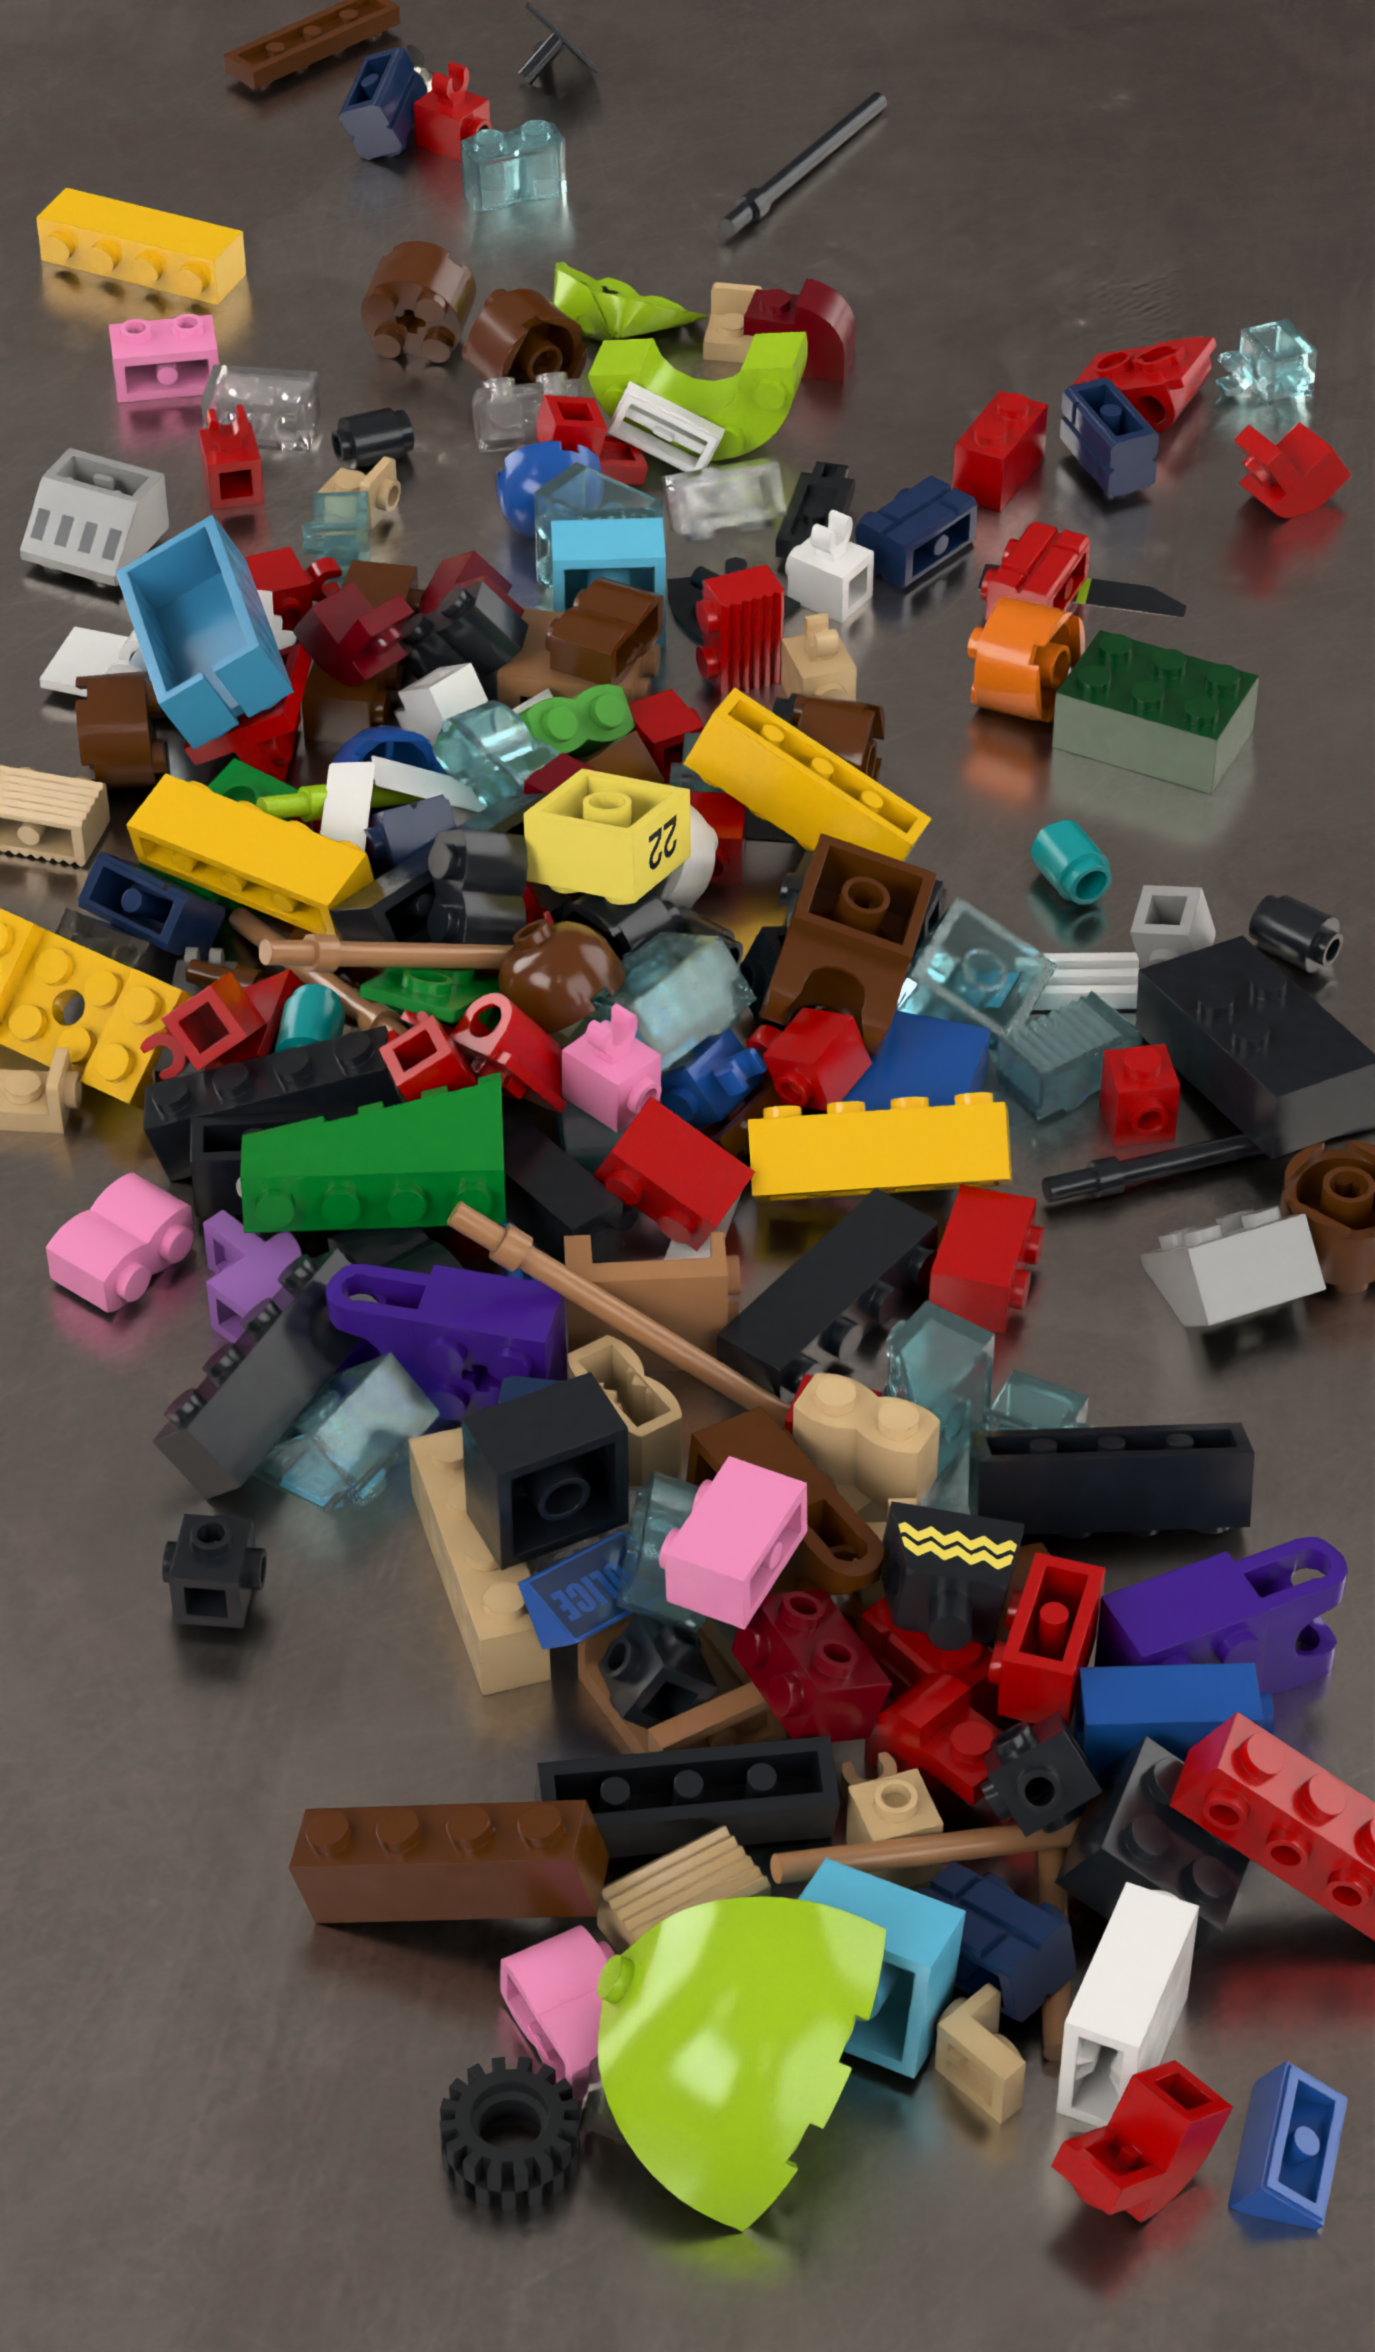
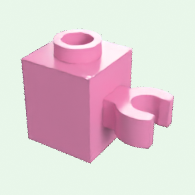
M616 1003L611 1008L610 1022L606 1019L601 1023L595 1019L589 1022L584 1035L562 1049V1097L618 1133L632 1122L650 1096L660 1102L662 1093V1055L635 1038L638 1028L637 1016Z

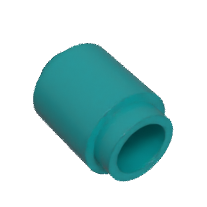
M1061 820L1047 825L1038 833L1031 847V860L1062 898L1079 905H1086L1095 902L1106 893L1112 881L1109 861L1076 822Z
M308 984L297 988L284 1004L275 1053L292 1047H301L341 1037L346 1014L339 995L332 989L318 984Z

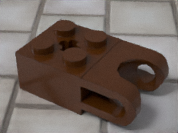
M821 833L804 877L759 1017L788 1026L798 1009L810 1005L828 1007L836 1013L853 1015L868 1054L878 1058L893 1020L937 873Z
M761 1406L691 1433L680 1529L692 1512L693 1501L702 1482L706 1479L713 1481L729 1456L806 1482L807 1533L768 1594L824 1589L862 1641L863 1638L860 1636L861 1615L866 1609L857 1597L856 1590L880 1580L884 1546L879 1537L839 1494L831 1477L826 1472L817 1469L798 1448L793 1435L787 1429L780 1428Z

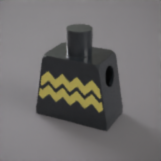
M891 1501L882 1539L884 1558L881 1579L892 1623L903 1630L928 1634L931 1643L945 1651L962 1649L970 1641L985 1644L994 1641L1024 1533V1524Z

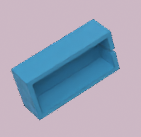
M213 514L116 571L158 704L193 750L228 733L231 728L239 724L237 720L239 715L245 713L250 718L262 710L272 708L281 699L294 692L248 563Z

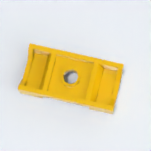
M0 908V1044L48 1067H51L56 1047L69 1048L72 1071L81 1072L80 1082L144 1111L145 1086L154 1084L152 1072L165 1046L158 1045L145 1054L140 1049V1046L146 1038L161 1029H168L161 1018L192 998L193 995ZM82 995L85 1001V1010L82 1017L76 1023L66 1025L63 1018L66 1004L73 997Z

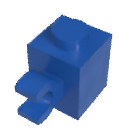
M729 1028L692 1040L661 1070V1101L665 1107L694 1128L720 1122L764 1080L761 1073H764L768 1068L755 1048L744 1049L732 1029Z

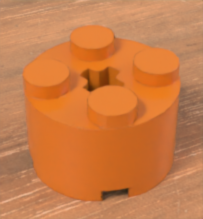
M999 598L985 627H975L968 642V657L970 660L975 661L974 682L970 696L973 706L1030 720L1054 723L1056 692L1085 652V631L1080 617L1071 615L1072 612L1015 598Z

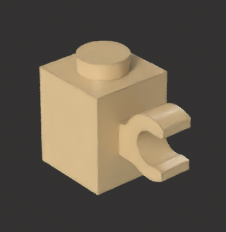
M827 612L805 616L804 635L781 639V685L787 697L789 698L791 693L856 701L857 668L840 639L837 630H829V616Z

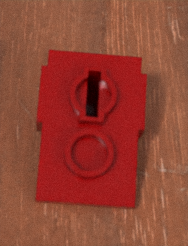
M1199 336L1159 342L1154 346L1097 354L1073 385L1104 377L1110 379L1151 427L1160 433L1168 430L1209 378L1212 370L1210 354L1217 347L1214 337L1203 338Z
M491 993L474 1001L465 1011L454 1029L440 1023L469 1063L476 1079L501 1072L502 1095L518 1100L523 1097L551 1111L554 1110L562 1113L567 1105V1102L561 1097L562 1049L564 1047L503 994ZM497 1007L501 1011V1020L491 1031L477 1018L486 1009ZM405 1010L400 1017L411 1028L419 1024L416 1018L417 1013Z

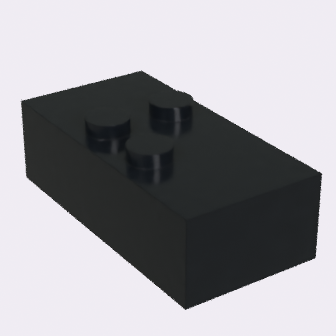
M1243 935L1138 970L1136 1031L1151 1045L1165 1043L1173 1066L1271 1159L1375 1123V1054Z

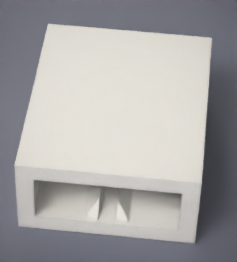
M1126 1882L1065 2020L1056 2113L1099 2128L1106 2126L1132 2075L1159 2066L1188 1997L1199 1913L1198 1905L1180 1900L1175 1895L1166 1891L1150 1890Z

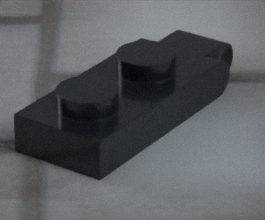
M817 461L812 473L801 472L776 537V557L788 558V555L795 546L801 545L811 536L812 527L816 523L828 528V518L831 510L847 515L855 491V479L848 478V465Z

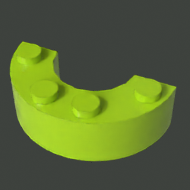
M806 332L755 334L741 371L733 377L716 381L696 379L676 370L661 355L654 338L603 340L588 378L597 400L610 418H612L631 381L724 428L723 437L710 461L725 460L738 457L758 448L768 441L783 424L806 367L808 355ZM627 417L623 419V421L698 459L701 455L675 441L669 442L655 435L653 430Z

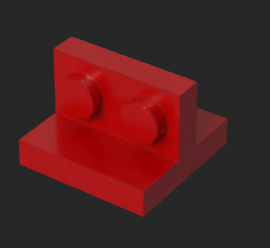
M301 642L279 650L294 692L281 699L272 708L262 710L250 718L245 713L237 717L239 724L231 728L228 733L218 739L207 742L195 750L185 741L183 749L195 766L235 752L242 762L285 783L298 726L301 722L300 706L312 661Z

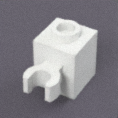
M831 510L829 512L828 528L816 523L812 527L811 536L801 545L795 546L788 555L785 564V573L788 576L787 596L800 602V606L819 614L827 612L829 618L843 623L873 596L874 551L850 542L849 539L853 528L852 518L838 511Z
M471 663L439 667L399 691V697L405 708H398L393 711L401 728L424 735L431 741L429 743L432 745L435 753L449 751L452 757L467 754V751L460 753L456 746L457 742L496 719Z

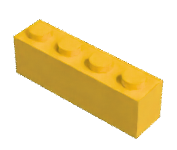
M65 188L36 217L41 261L216 305L246 275L243 231L70 188Z
M736 688L729 693L713 712L683 763L699 774L705 783L712 787L720 788L747 806L756 817L771 822L795 838L804 849L812 852L816 848L820 834L823 833L904 862L932 819Z
M165 774L126 824L138 862L312 933L333 934L339 941L342 937L329 910L374 881L367 853L363 852L357 845L345 840L335 841L313 832L301 822L295 820L287 822L264 813L260 808L248 801H234L214 793L200 782H186L169 774Z
M987 1092L955 1095V1105L929 1107V1098L904 1097L890 1100L891 1110L865 1111V1102L861 1101L827 1104V1114L802 1116L800 1106L764 1108L763 1118L748 1119L750 1168L755 1171L751 1178L752 1196L760 1203L869 1195L875 1188L886 1194L955 1190L959 1189L961 1184L978 1188L1013 1186L1008 1108L1005 1102H993V1093Z

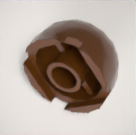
M544 919L529 923L514 935L513 940L516 945L508 951L498 972L499 993L513 1002L548 1034L565 1029L597 1010L591 998L600 993L605 987L612 997L626 979V971L623 964L602 934L585 924L561 921L548 925Z

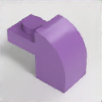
M221 1210L203 1222L208 1269L216 1274L206 1281L211 1328L229 1342L235 1343L245 1331L240 1325L245 1315L264 1299H272L282 1287L277 1281L279 1275L302 1254L298 1242L290 1232H280L268 1241H265L260 1233H244L243 1224L226 1211Z

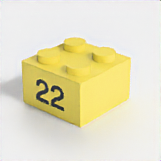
M581 769L523 813L524 839L528 857L526 881L548 885L551 890L558 893L582 892L602 896L609 903L616 905L636 903L691 857L690 789Z

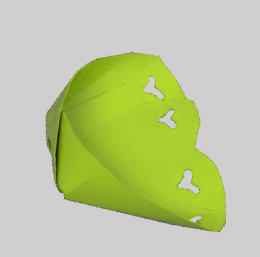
M565 262L556 263L553 304L581 326L584 334L581 333L583 337L599 342L610 339H624L679 327L709 316L686 311L682 306L663 297L639 296L629 284L610 277L595 280L569 267ZM605 286L609 291H616L618 293H603L602 287Z

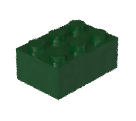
M1099 630L1056 692L1052 747L1212 795L1253 731L1259 676L1237 670L1230 665L1216 664L1185 655L1178 650L1161 648L1130 639L1122 634H1113Z

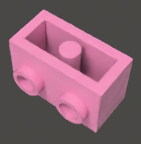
M183 314L172 319L151 321L131 319L123 323L108 324L118 403L221 393L218 348L212 315Z
M729 1456L713 1481L706 1479L700 1485L693 1501L692 1512L681 1529L676 1527L671 1529L663 1542L659 1556V1566L665 1570L666 1601L745 1630L807 1533V1483Z

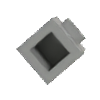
M1143 885L1130 930V935L1142 968L1213 945L1216 931L1202 887Z

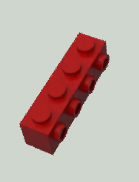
M1236 1712L1189 1749L1169 1806L1375 1941V1802L1239 1712Z

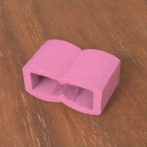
M133 1172L120 1177L102 1192L90 1210L81 1212L71 1218L46 1246L50 1279L107 1313L120 1309L127 1302L136 1301L146 1291L153 1274L165 1270L171 1264L182 1261L191 1250L195 1238L191 1206Z
M582 1925L501 1959L500 1991L513 2018L527 2039L536 2047L543 2064L545 2063L555 2069L556 2083L566 2078L572 2086L573 2099L577 2098L578 2101L603 2090L597 2050L602 1999L597 1995V1984L605 1964L615 1955L613 1949L606 1941L597 1943Z

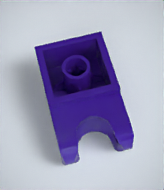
M351 1264L341 1268L327 1284L326 1302L329 1319L338 1330L362 1338L333 1374L335 1390L339 1396L354 1403L440 1417L446 1420L462 1421V1417L479 1412L486 1407L498 1405L503 1379L511 1377V1375L556 1381L567 1380L565 1297L539 1281L434 1265L431 1274H424L368 1264ZM357 1294H367L372 1296L378 1303L363 1300L353 1301L348 1298ZM362 1367H373L377 1369L367 1374H358L354 1372L355 1370L360 1369Z
M1305 1537L1286 1542L1234 1561L1230 1554L1225 1551L1101 1596L1094 1667L1255 1663L1259 1693L1270 1692L1272 1696L1318 1680L1331 1670L1337 1645L1333 1632L1319 1616L1341 1602L1348 1574L1347 1563L1343 1555L1325 1540L1318 1537ZM1299 1569H1314L1326 1575L1323 1578H1314L1293 1586L1291 1581L1293 1574ZM1296 1641L1307 1643L1314 1650H1295L1294 1645Z

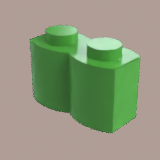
M604 684L591 687L572 698L552 697L542 700L502 722L495 729V733L507 768L516 769L546 765L562 752L573 758L586 756L627 735L635 727V723L623 688Z

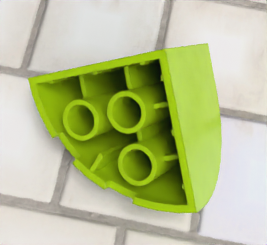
M766 1896L729 1898L696 1905L667 1917L644 1933L621 1955L616 1954L607 1961L597 1984V1995L602 1999L597 2049L602 2086L610 2110L625 2140L648 2171L667 2190L698 2212L742 2232L752 2225L777 2199L798 2171L797 2164L788 2160L789 2157L799 2146L809 2124L824 2129L852 2070V2067L839 2061L844 2047L852 2034L856 2018L862 2021H869L881 1973L886 1928L844 1910L806 1900Z

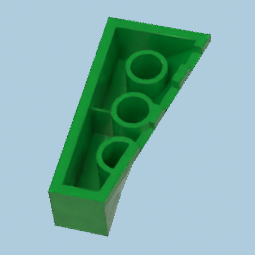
M501 1072L478 1077V1085L450 1092L447 1085L421 1091V1099L384 1107L383 1101L358 1107V1114L328 1121L324 1116L242 1135L240 1181L244 1233L449 1226L446 1224L447 1220L460 1201L497 1224H506Z

